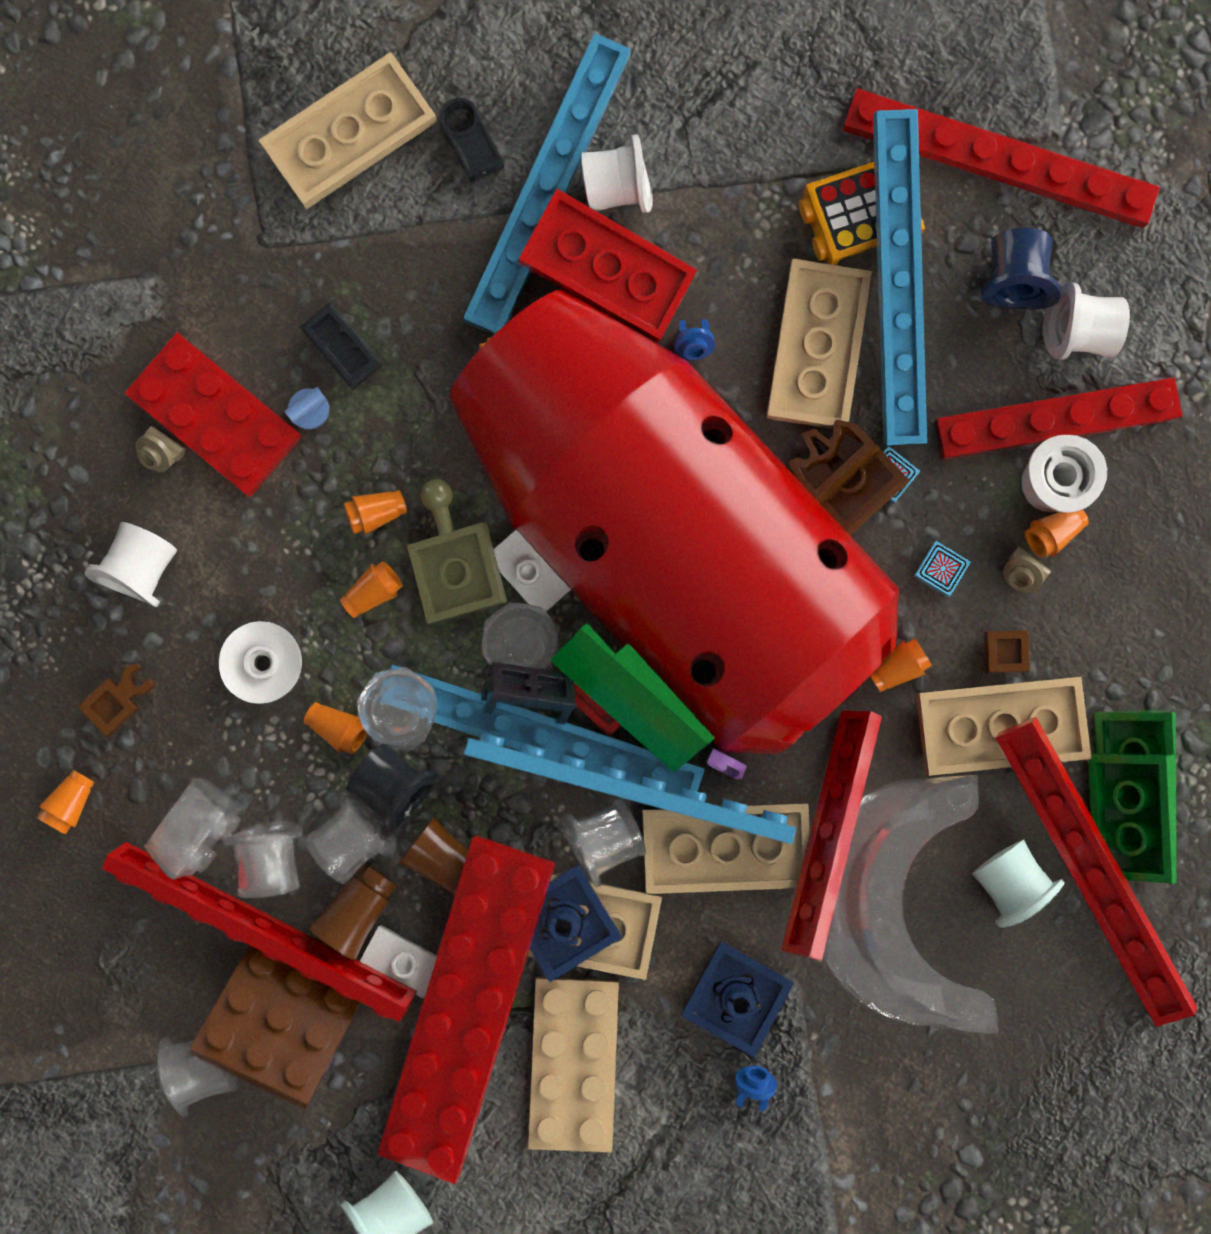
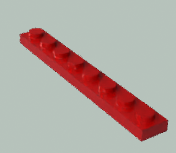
M856 88L842 131L874 141L873 113L884 110L918 109L919 156L1143 229L1149 224L1160 186Z
M1037 717L999 732L995 737L1155 1026L1158 1027L1195 1016L1197 1010L1195 1002Z
M128 842L113 850L105 859L102 869L113 874L119 882L126 885H134L150 893L154 900L163 904H171L185 911L191 919L200 923H208L218 928L231 940L245 942L260 950L268 959L286 963L297 969L307 979L319 980L334 988L340 996L347 999H355L371 1007L381 1017L392 1018L400 1022L418 992L358 960L354 961L344 956L331 946Z

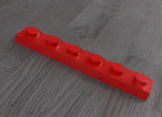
M1174 377L937 418L934 423L941 459L948 460L1040 444L1049 438L1059 435L1080 437L1173 421L1183 417Z
M841 710L781 951L788 954L822 961L882 716L872 711Z

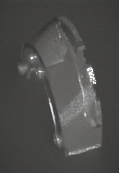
M959 774L909 778L877 788L862 798L823 958L839 982L854 997L884 1016L913 1025L980 1034H998L997 1012L992 998L980 989L969 988L948 980L933 970L923 960L907 932L902 906L905 879L910 865L921 848L938 832L959 821L970 818L976 812L979 804L977 775Z

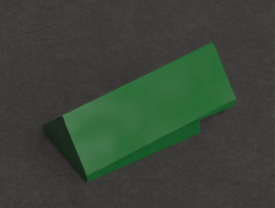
M587 623L550 659L557 668L673 773L714 739L629 644L625 645L615 655Z
M1163 710L1094 712L1096 753L1091 754V759H1088L1091 817L1126 880L1174 884L1176 883V712Z

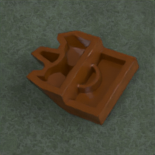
M836 419L833 424L834 435L830 439H827L816 429L802 433L810 450V457L807 460L797 457L789 461V465L801 484L851 536L910 480L856 423Z

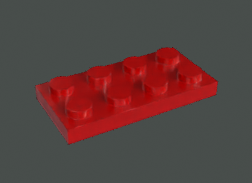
M556 189L517 261L520 265L657 343L665 333L697 272V269L559 189Z
M176 333L125 392L129 398L249 497L255 493L302 438L295 429L179 333Z

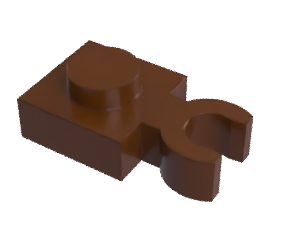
M134 663L126 667L121 675V682L119 684L113 679L107 678L78 706L107 737H111L140 709L133 699L137 695L150 693L156 686V682L153 679L146 680L139 687L135 685L134 676L142 669L139 664Z

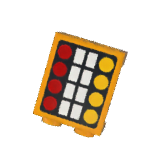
M874 162L806 184L802 200L799 201V210L804 223H810L815 235L812 238V245L819 261L824 260L825 264L837 266L842 258L877 247ZM921 218V234H922L923 231L925 230V226H924L923 221H922V218Z

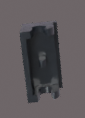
M492 662L481 690V700L486 701L483 713L493 714L497 703L500 702L559 712L556 716L555 724L564 725L571 711L576 706L574 682L562 672Z

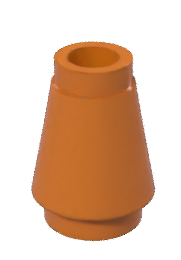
M400 490L352 496V501L343 503L353 534L363 532L366 535L400 515L407 513Z
M1082 509L1071 513L1057 512L1035 520L1031 523L1030 528L1025 531L1026 542L1033 553L1040 558H1045L1048 555L1055 556L1083 528L1088 526V517Z
M382 561L377 566L371 564L346 592V595L340 598V602L344 609L353 618H356L360 614L397 597V591L403 585L394 570L386 562Z
M915 638L907 643L903 640L890 655L882 660V664L870 677L879 691L882 692L887 688L890 689L926 675L924 671L930 668L932 664Z
M317 702L311 705L304 717V724L310 726L314 732L339 753L347 752L350 755L354 754L364 742L368 732V726L362 723L361 717L321 705Z
M72 770L70 775L39 806L42 810L36 818L54 829L67 834L71 826L76 827L91 791L90 789L95 782Z

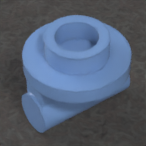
M318 387L315 389H303L292 396L288 409L284 412L298 427L311 430L325 423L329 415V404Z

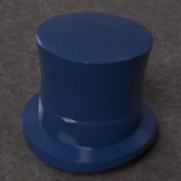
M1034 228L1009 229L995 235L991 240L993 274L991 281L982 287V301L993 306L1024 310L1045 309L1057 304L1060 299V286L1050 276L1049 272L1053 245L1051 235Z

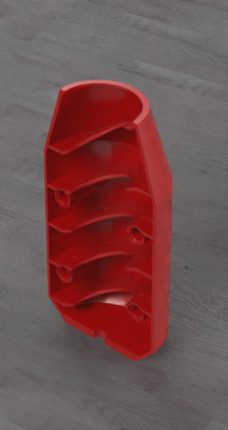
M561 289L541 297L512 318L486 342L457 377L449 394L450 402L510 525L535 549L622 647L629 644L714 737L710 743L717 751L777 755L794 744L805 731H810L840 705L882 664V660L896 648L899 587L685 359L570 292ZM705 436H717L723 445L710 443L705 439ZM588 543H597L603 548L604 555L592 562L585 561L580 555L581 549ZM817 553H825L831 558L832 569L825 567L820 562ZM703 661L711 665L714 676L710 683L700 684L694 680L691 671L695 663Z

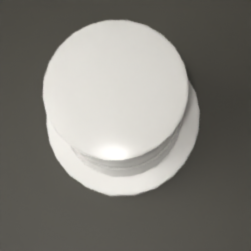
M638 134L631 135V145L608 151L582 152V175L590 208L598 212L621 205L639 204L642 213L651 211L653 204L652 191Z
M1066 283L1060 288L1058 303L1047 308L1045 313L1043 338L1047 351L1054 359L1058 360L1066 359L1072 351L1088 352L1108 358L1115 357L1122 349L1128 333L1130 310L1127 300L1124 297L1089 296L1081 293V288L1077 283Z
M1059 435L1047 439L1033 451L1029 458V463L1023 471L1021 485L1024 496L1031 505L1045 512L1071 513L1085 509L1099 497L1104 489L1107 480V466L1104 455L1097 446L1079 436Z
M121 522L107 555L103 558L100 565H88L85 570V576L99 585L158 607L160 601L153 597L152 594L163 571L176 554L177 549L146 529Z

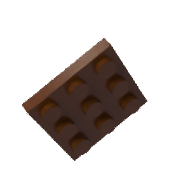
M249 945L192 1043L189 1054L306 1110L361 1002L340 996L334 988L319 980L303 977L297 969L282 961L268 959L260 950Z

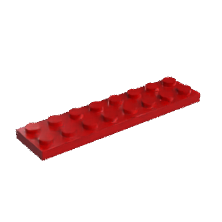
M480 836L472 838L377 1155L452 1184H456L459 1180L555 862Z

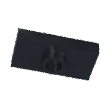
M331 302L299 327L352 391L383 366L378 357Z

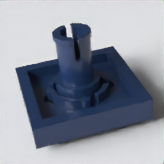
M579 864L550 881L529 948L549 982L622 938L621 933ZM551 898H556L558 901H552L550 907L560 905L554 910H551L547 905L548 900ZM580 905L588 908V914L585 917H580L576 911L577 909L582 915L586 913L585 909L581 908ZM545 927H548L549 933L547 931L543 932V936L547 939L542 938L540 931ZM576 935H579L581 937V943L578 946H573L578 944L579 942L578 939L573 938Z
M720 940L680 1015L755 1057L794 982ZM744 974H750V975H752V982H751V979H750L749 977H747V976H746V977H743V975H744ZM716 982H721L720 985L716 986V991L719 992L722 990L721 993H716L713 991V985ZM755 1002H757V1003H759V1004L761 1005L760 1011H759V1007H758V1006H755ZM724 1011H726L729 1014L724 1015V1019L728 1022H725L721 1019V1014Z

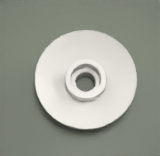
M251 622L237 628L224 642L219 656L220 675L228 690L236 697L256 704L270 703L285 696L295 686L302 668L301 651L294 637L281 626L270 622ZM262 656H267L270 659V666L265 671H260L257 667V661Z

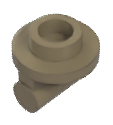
M154 426L149 427L145 434L136 441L135 445L137 457L142 465L158 472L166 471L175 461H180L186 453L185 447Z
M1017 546L1008 557L1009 560L1003 569V576L1013 589L1030 593L1041 587L1051 570Z

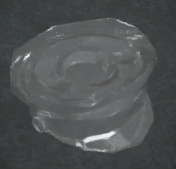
M508 602L485 620L482 637V656L490 667L492 662L552 671L555 665L550 659L557 653L559 648L558 631L553 619L543 607Z
M407 667L377 672L357 700L358 716L364 730L376 743L389 745L397 750L411 751L425 741L436 717L437 699L434 687L422 676Z

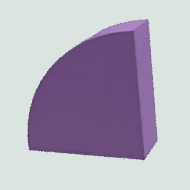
M710 749L705 759V765L736 780L742 779L747 768L743 763L715 749Z

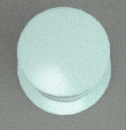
M1024 840L1018 841L996 853L972 873L991 896L1001 913V916L995 921L998 927L1012 926L1030 918L1040 911L1065 884L1062 879L1055 882L1049 879L1035 861Z
M394 1171L373 1193L354 1206L346 1200L340 1204L358 1234H417L433 1224L428 1210L418 1195L397 1171Z

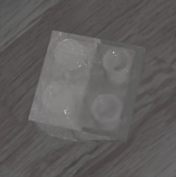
M194 778L144 845V848L171 879L187 875L191 876L196 870L202 873L214 859L216 852L212 849L221 836L227 839L239 825L241 818L237 815L243 806L207 779Z

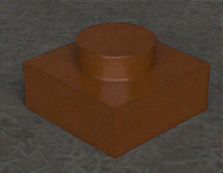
M1029 630L984 632L986 673L1030 672Z

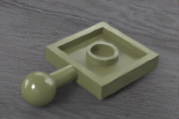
M432 479L426 482L421 489L420 498L422 504L433 512L439 536L407 545L427 624H435L507 603L487 523L481 522L454 531L448 509L453 499L450 485L441 479Z

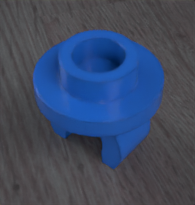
M701 319V328L687 329L686 321L680 320L678 335L674 342L675 351L680 357L688 360H700L710 355L715 348V339L709 331L708 321Z
M760 1066L740 1069L735 1077L737 1107H743L744 1100L748 1097L759 1100V1111L764 1112L768 1107V1099L776 1092L777 1082L774 1076Z

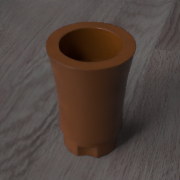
M433 816L398 864L422 875L455 897L469 850L456 840Z
M363 863L356 876L352 875L339 894L308 926V929L333 949L355 961L370 930L390 900L387 898L394 892L397 885L367 863Z

